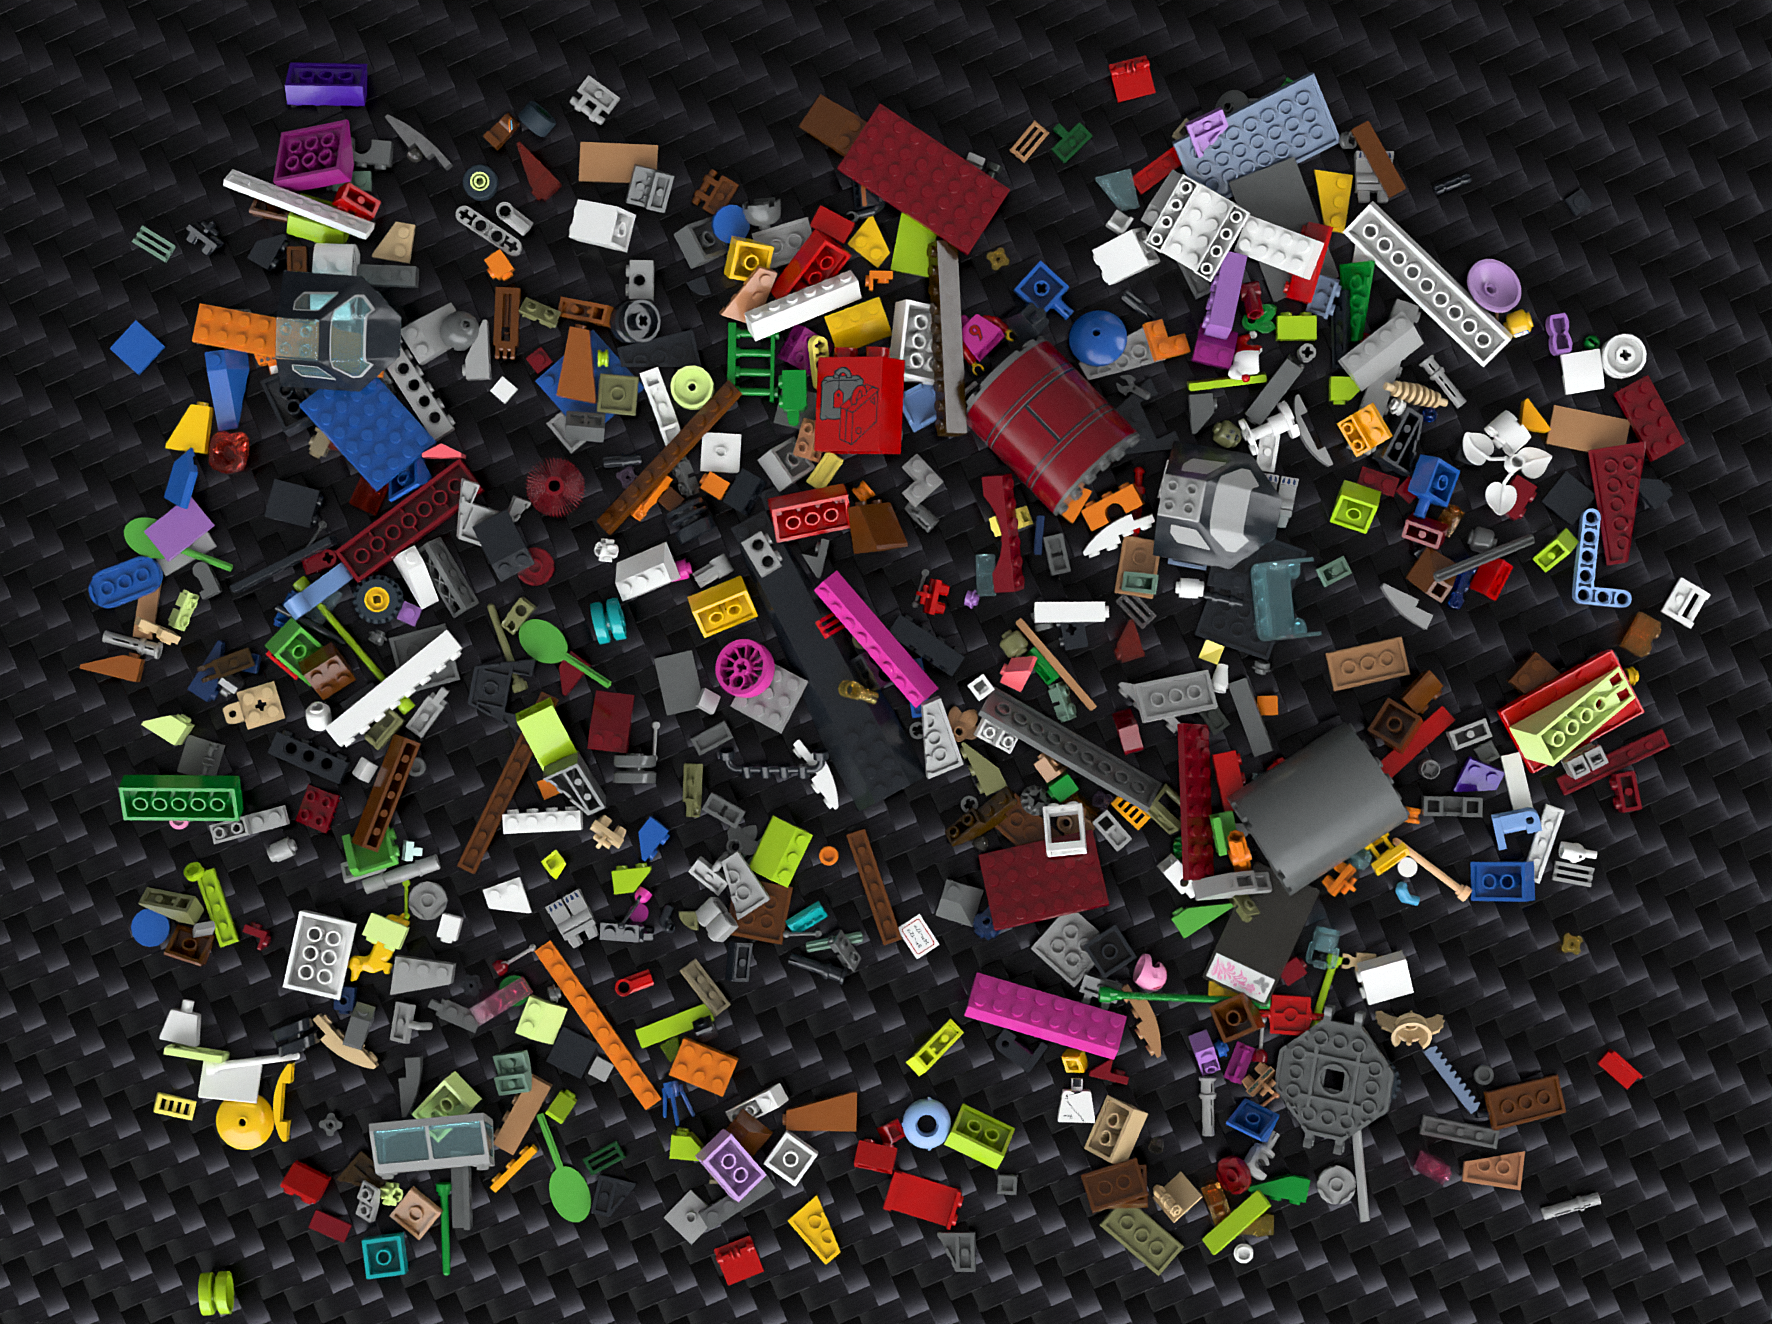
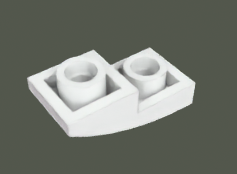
M984 718L981 719L973 734L1011 754L1018 740L1017 737Z

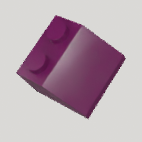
M1200 323L1191 361L1229 370L1236 348L1238 332L1231 331L1227 340L1204 335L1205 328H1202V323Z

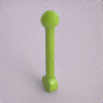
M410 880L402 882L404 886L405 914L403 919L405 920L410 918L408 913V886L410 885Z

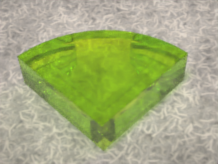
M677 1035L660 1045V1048L670 1062L675 1059L679 1051Z

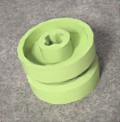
M685 366L676 372L671 381V393L675 401L683 408L689 410L701 409L713 397L715 392L711 376L701 367ZM692 384H695L696 389L694 391L689 390V387H691Z

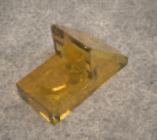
M1260 1215L1240 1234L1255 1235L1256 1237L1274 1235V1215Z

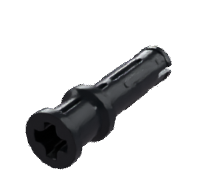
M794 952L791 953L790 960L788 961V964L821 974L824 979H833L841 985L845 980L848 968L842 969L833 966L831 962L825 964L795 954Z

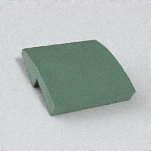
M527 1050L501 1053L493 1056L498 1073L494 1080L499 1096L531 1091L532 1073Z

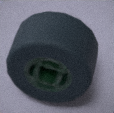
M529 101L518 115L524 125L540 137H545L556 125V121L550 113L533 101Z

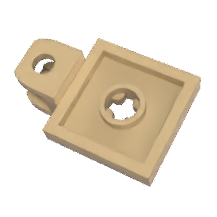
M274 681L236 692L239 702L229 704L223 708L227 723L237 724L245 721L248 730L285 719ZM258 700L267 704V706H264L263 711L255 707L258 704ZM236 711V716L231 718L229 713Z

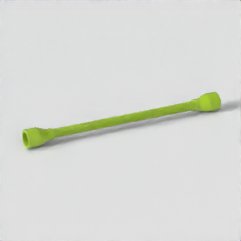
M303 576L293 584V587L299 593L310 586L311 583ZM322 602L316 606L317 609L324 614L323 616L340 633L346 643L353 648L352 650L356 652L359 658L366 663L365 665L369 667L377 679L383 682L386 679L385 675L368 658L369 656L365 654L362 648L355 643L356 641L352 639L351 635L342 628L343 626L326 609L327 607ZM404 696L399 700L401 704L397 706L400 712L405 715L415 707V704L410 698Z

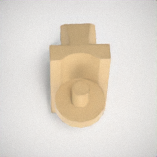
M603 815L598 821L595 820L590 828L596 833L593 839L598 842L596 845L598 849L602 845L607 849L611 845L619 849L624 841L623 838L627 830L619 825L614 832L609 830L608 826L612 820L606 815Z

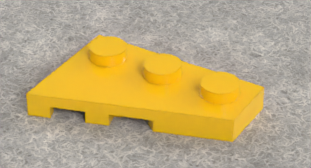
M1314 170L1323 225L1334 227L1332 232L1344 234L1353 175Z
M817 1195L788 1219L791 1226L825 1264H828L841 1252Z

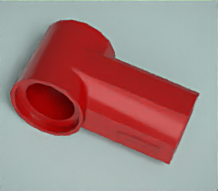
M649 969L620 978L615 985L617 994L627 996L654 985ZM621 982L629 984L630 988L627 992L619 990L618 986Z

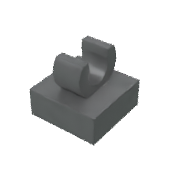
M233 674L225 676L218 682V684L223 686L220 694L224 697L231 693L235 694L243 687L244 682Z

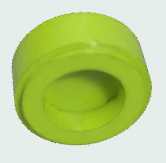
M192 862L184 869V876L191 882L199 880L204 874V868L199 862Z

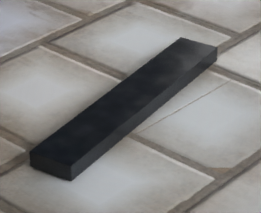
M328 536L231 585L230 588L234 593L242 592L337 544L338 540L336 536Z

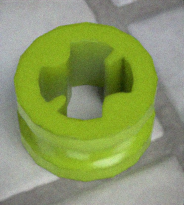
M605 349L604 352L598 350V367L602 365L609 366L608 349Z

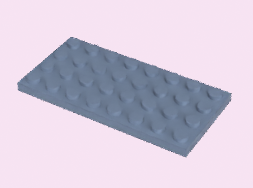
M1310 72L1225 115L1228 123L1227 129L1218 136L1213 145L1210 144L1204 150V155L1201 158L1197 157L1189 134L1172 142L1186 176L1229 199L1233 197L1229 186L1231 180L1234 181L1285 161L1290 157H1295L1298 164L1338 144L1340 136L1313 72Z

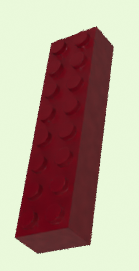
M459 458L335 551L357 583H361L363 579L375 574L391 562L399 553L410 548L458 512L462 478L480 485L475 498L485 492L462 459Z

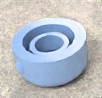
M927 1096L925 1099L913 1102L907 1108L903 1116L902 1127L906 1138L913 1145L928 1149L929 1151L946 1140L951 1130V1118L948 1110L942 1103ZM923 1115L934 1117L936 1120L935 1129L928 1133L921 1131L917 1125L919 1118Z

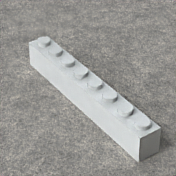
M446 630L325 729L340 747L344 745L348 747L355 741L354 737L358 733L362 735L371 728L369 724L374 720L379 722L386 716L384 712L389 708L393 710L401 704L400 699L404 696L408 698L415 693L416 686L420 683L423 686L431 680V674L435 671L439 673L446 667L445 663L447 661L457 659L462 654L460 651L463 648L453 635Z

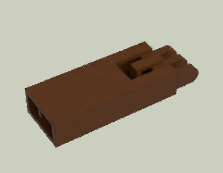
M496 287L493 336L495 359H500L501 351L503 352V359H507L508 352H511L510 358L515 360L516 347H519L520 288ZM502 327H510V333L504 332V340H501Z

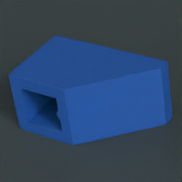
M652 816L638 832L643 861H647V859L652 860L658 853L656 850L657 846L660 843L664 845L670 837L667 834L670 830Z

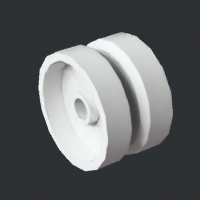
M1621 334L1605 342L1600 349L1603 371L1612 378L1623 379L1635 375L1646 362L1647 353L1645 346L1640 339L1633 335Z

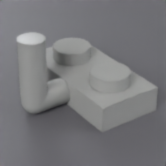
M725 851L714 865L700 856L688 872L719 896L728 885L725 875L719 871L722 867L721 861L730 854Z
M396 1002L390 1040L410 1044L412 1029L431 1030L433 1024L431 1022L413 1021L416 1005Z

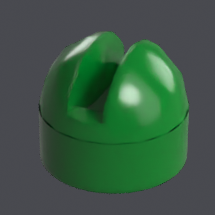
M1590 335L1584 339L1583 345L1586 350L1598 349L1600 340L1597 336ZM1589 339L1593 340L1597 345L1594 346V345H1593L1590 341H1588V340H1589Z

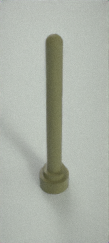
M490 603L487 609L506 661H515L495 605ZM512 674L514 680L512 681V689L514 693L529 688L527 682L520 675Z

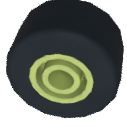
M478 164L473 165L465 172L463 187L473 199L485 201L496 194L499 180L493 169L487 165Z

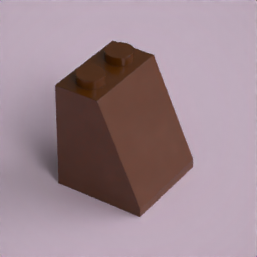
M881 499L870 501L871 504H867L866 501L855 502L853 507H848L854 554L885 551L908 546L890 502L882 503Z

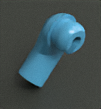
M1399 882L1395 888L1399 900L1403 903L1418 906L1420 897L1411 895L1407 889V884Z

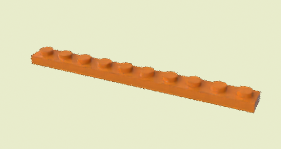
M550 940L534 951L644 1109L647 1110L662 1099L660 1094L554 943Z

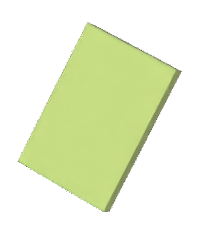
M172 1043L164 1048L165 1055L216 1063L227 1061L230 1055L228 1051L192 1047L178 1043Z

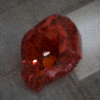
M221 431L211 437L208 451L210 466L214 470L225 474L244 470L247 457L249 456V437L246 433L236 432L229 434L227 431Z

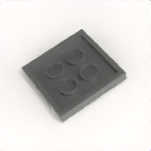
M446 623L389 638L397 670L447 630ZM451 659L445 663L446 667L441 672L437 673L435 671L430 675L431 680L423 686L420 683L415 687V690L420 691L461 680L456 659L454 661Z

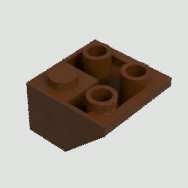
M1426 546L1406 575V579L1424 593L1442 603L1452 589L1456 576L1436 582L1433 573L1456 563L1433 548Z

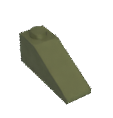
M149 887L146 888L139 901V905L178 922L192 925L198 922L204 911L196 896Z

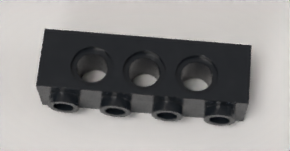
M283 729V732H276L268 750L269 754L337 784L343 782L351 763L347 761V756L340 753L333 755L329 753L330 749L321 745L317 748L311 745L312 741L301 737L300 740L294 738V733ZM290 743H294L297 746V750L293 754L288 750ZM309 750L313 751L315 755L312 761L306 759V753ZM326 758L332 761L330 769H326L323 765Z

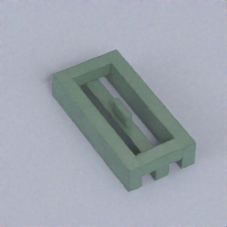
M141 226V230L136 234L137 236L132 242L167 263L176 246L146 227ZM144 232L168 245L170 249L167 250L143 235ZM143 239L166 253L165 257L142 244L139 240Z

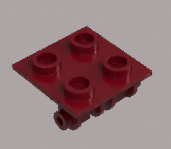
M308 784L296 821L327 833L328 829L331 828L332 818L335 817L333 813H336L335 808H337L338 802H340V796Z

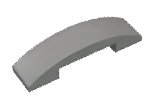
M1298 394L1293 397V416L1295 425L1297 424L1299 428L1300 438L1308 451L1318 461L1329 467L1333 465V462L1326 448L1317 449L1301 417L1307 410Z

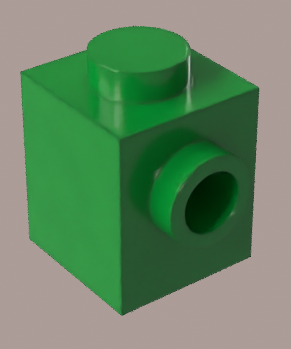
M1066 771L1046 783L1049 787L1047 792L1053 800L1057 798L1060 803L1079 790Z

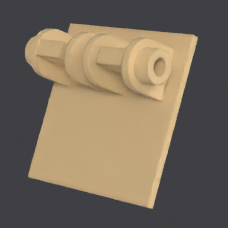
M1180 1172L1164 1187L1154 1186L1153 1194L1155 1196L1152 1198L1175 1223L1203 1196L1185 1175Z

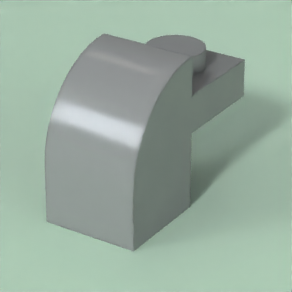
M1108 810L1092 822L1117 852L1132 840Z

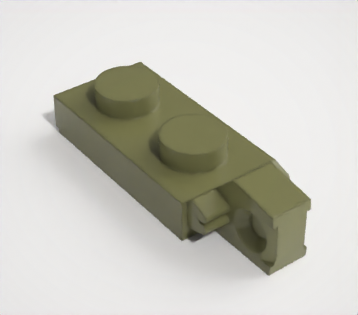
M684 764L683 802L686 803V817H700L703 764Z

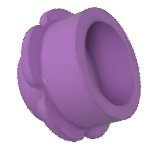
M976 590L967 591L964 604L970 606V608L978 605L980 595L976 594Z

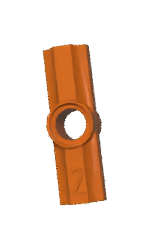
M1238 830L1231 831L1227 837L1229 844L1228 854L1234 872L1252 870L1250 863L1252 857L1246 844L1244 833Z

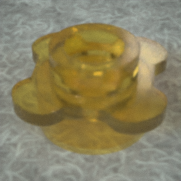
M998 248L997 251L987 254V259L990 260L993 270H998L999 267L1009 264V258H1006L1003 248Z
M1565 934L1563 946L1561 947L1562 951L1565 953L1573 952V954L1578 955L1581 952L1580 944L1583 942L1582 937Z

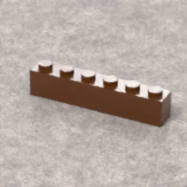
M397 734L393 735L351 843L378 853L420 743Z

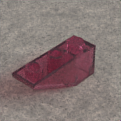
M1422 1150L1420 1151L1414 1165L1416 1171L1444 1185L1445 1181L1448 1182L1452 1173L1451 1167L1443 1159Z

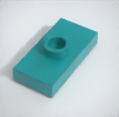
M819 901L785 922L792 932H803L828 915Z

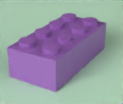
M1229 251L1210 285L1211 294L1206 304V310L1209 311L1206 312L1202 323V328H1205L1204 335L1227 340L1234 322L1247 255Z

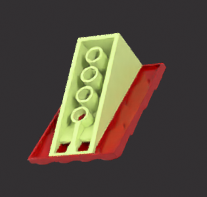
M1607 649L1584 663L1576 665L1550 682L1542 684L1528 694L1520 696L1497 710V713L1529 772L1535 773L1548 765L1554 766L1567 754L1644 713V710L1613 650Z

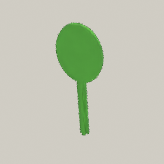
M137 518L126 525L124 537L134 551L145 557L165 559L144 532L158 521L157 519ZM188 547L181 552V554L229 572L233 569V564Z
M539 619L528 620L522 624L519 630V640L524 650L531 657L549 664L558 663L564 659L606 688L611 686L610 680L567 653V641L556 626Z
M539 1113L536 1116L556 1166V1170L553 1172L549 1183L552 1203L563 1218L571 1222H580L587 1217L591 1208L589 1187L577 1170L563 1166L544 1113Z

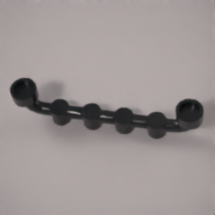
M732 748L721 749L719 756L720 760L724 761L729 770L742 773V778H752L754 776L753 773H760L761 778H771L772 773H779V777L785 779L791 777V773H798V778L805 779L810 777V773H816L823 769L825 760L829 759V752L825 748L815 749L813 751V759L817 761L816 765H771L768 763L761 765H752L750 763L735 765L732 762L735 758V750Z

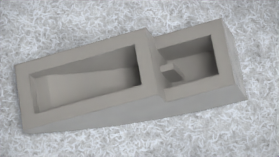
M1385 583L1380 585V589L1385 597L1403 617L1424 630L1428 628L1433 615L1416 607L1418 599Z

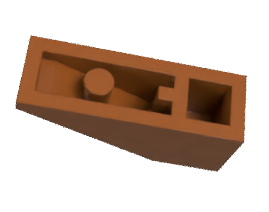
M561 297L558 311L562 312L560 317L611 328L610 317L614 307Z
M129 652V655H120L80 664V669L140 682L146 659H141L140 654Z

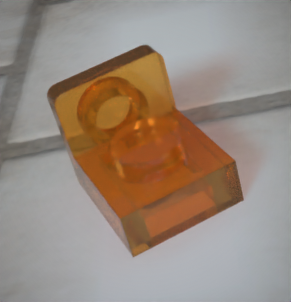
M1448 504V507H1445L1437 520L1449 525L1446 533L1448 538L1452 536L1460 520L1465 515L1458 506Z

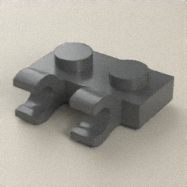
M1085 972L1079 992L1084 993L1081 1003L1089 1005L1092 996L1098 998L1099 987H1111L1121 990L1122 983ZM1101 1002L1099 1008L1108 1011L1110 1002Z

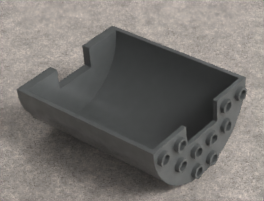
M1342 722L1226 798L1246 830L1250 832L1267 858L1268 864L1289 896L1407 821L1410 815L1400 801L1402 797L1392 787L1394 781L1388 773L1386 774L1382 771L1383 764L1378 757L1371 755L1369 746L1356 735L1357 732L1351 723Z

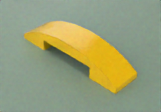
M295 1062L288 1063L284 1068L274 1093V1121L282 1142L290 1139L291 1120H284L283 1114L286 1083L294 1081Z

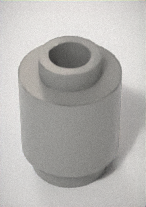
M286 837L271 844L267 848V854L272 862H280L296 855L297 845L293 839L290 840L289 837Z

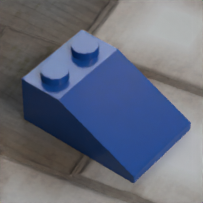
M1534 861L1470 862L1471 889H1473L1471 901L1527 902L1535 900Z

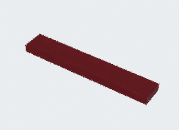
M1661 728L1605 754L1609 763L1595 770L1590 769V773L1576 780L1568 776L1567 773L1556 777V780L1565 796L1668 748L1670 744Z

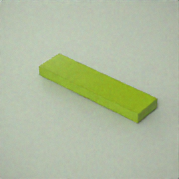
M1265 372L1249 375L1250 380L1248 382L1231 379L1229 376L1187 381V386L1190 391L1255 384L1266 382L1267 376Z
M215 868L206 870L197 882L209 917L215 923L214 931L221 948L240 940Z
M703 1003L636 1029L635 1032L641 1047L645 1048L693 1029L692 1022L701 1017L710 1015L713 1021L715 1019Z
M1257 1190L1202 1240L1211 1253L1216 1255L1271 1207V1204L1263 1193Z

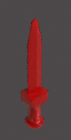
M1136 467L1133 470L1135 472L1134 483L1142 496L1145 494V488L1142 486V478L1145 471L1142 467ZM1142 506L1132 510L1133 520L1141 518ZM1140 528L1133 530V537H1138Z

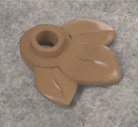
M952 707L947 717L955 741L961 742L965 739H976L977 736L973 734L978 727L975 726L978 720L977 711L971 709L962 713L958 707ZM956 729L961 730L960 736L956 734Z
M1083 808L1085 831L1094 830L1095 826L1091 820L1085 818L1086 809ZM1078 814L1059 816L1057 818L1059 830L1064 832L1065 835L1080 832ZM1064 819L1069 820V826H1066L1064 824Z

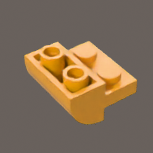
M1374 403L1337 423L1356 457L1393 436Z

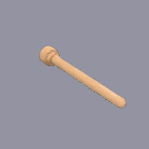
M1393 838L1392 840L1395 846L1403 842L1399 838ZM1406 845L1410 853L1409 857L1456 891L1455 894H1457V898L1464 902L1473 889L1467 885H1459Z

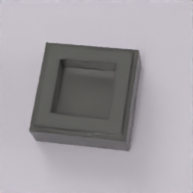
M1488 740L1473 749L1478 759L1487 764L1500 757L1492 740Z
M998 1174L997 1194L1017 1195L1018 1175Z

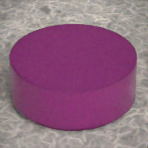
M639 903L630 916L631 920L640 923L645 921L649 915L647 906Z

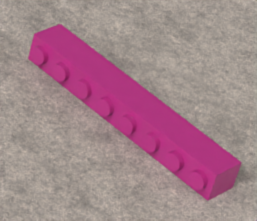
M835 571L814 589L817 595L915 708L939 689L838 571Z

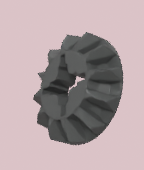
M1035 784L1025 788L1020 797L1023 809L1035 816L1042 815L1043 807L1050 804L1051 801L1048 792L1042 786H1035ZM1038 794V800L1041 802H1038L1036 805H1034V799L1032 797H1035Z

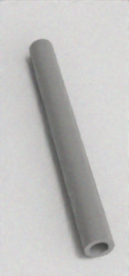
M1360 1130L1352 1135L1359 1216L1361 1222L1370 1221L1362 1132Z

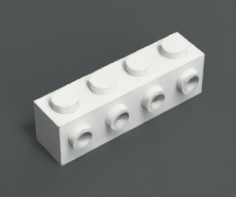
M577 806L565 807L564 811H558V807L546 808L545 812H538V808L527 809L526 813H519V809L507 810V814H502L503 834L583 829L582 810H577Z

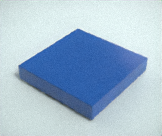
M135 320L110 349L140 375L165 346Z

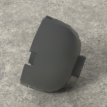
M773 197L754 199V204L750 205L748 201L742 203L745 219L749 224L759 226L760 230L771 228L770 225L776 223L780 218V198L776 201Z
M455 311L443 320L440 326V336L447 346L450 345L457 351H465L471 348L478 337L479 323L470 313Z

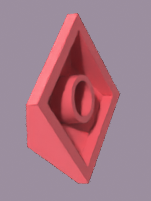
M442 443L422 453V457L425 459H466L465 454Z

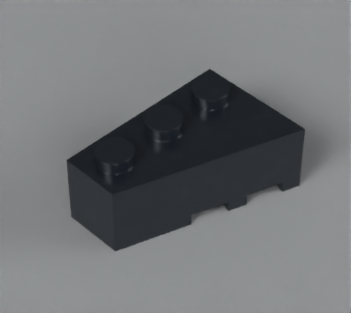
M1406 407L1399 416L1394 414L1387 426L1393 436L1377 446L1372 458L1400 476L1412 477L1414 472L1412 471L1413 462L1417 456L1415 452L1416 445L1420 439L1424 416L1410 407Z

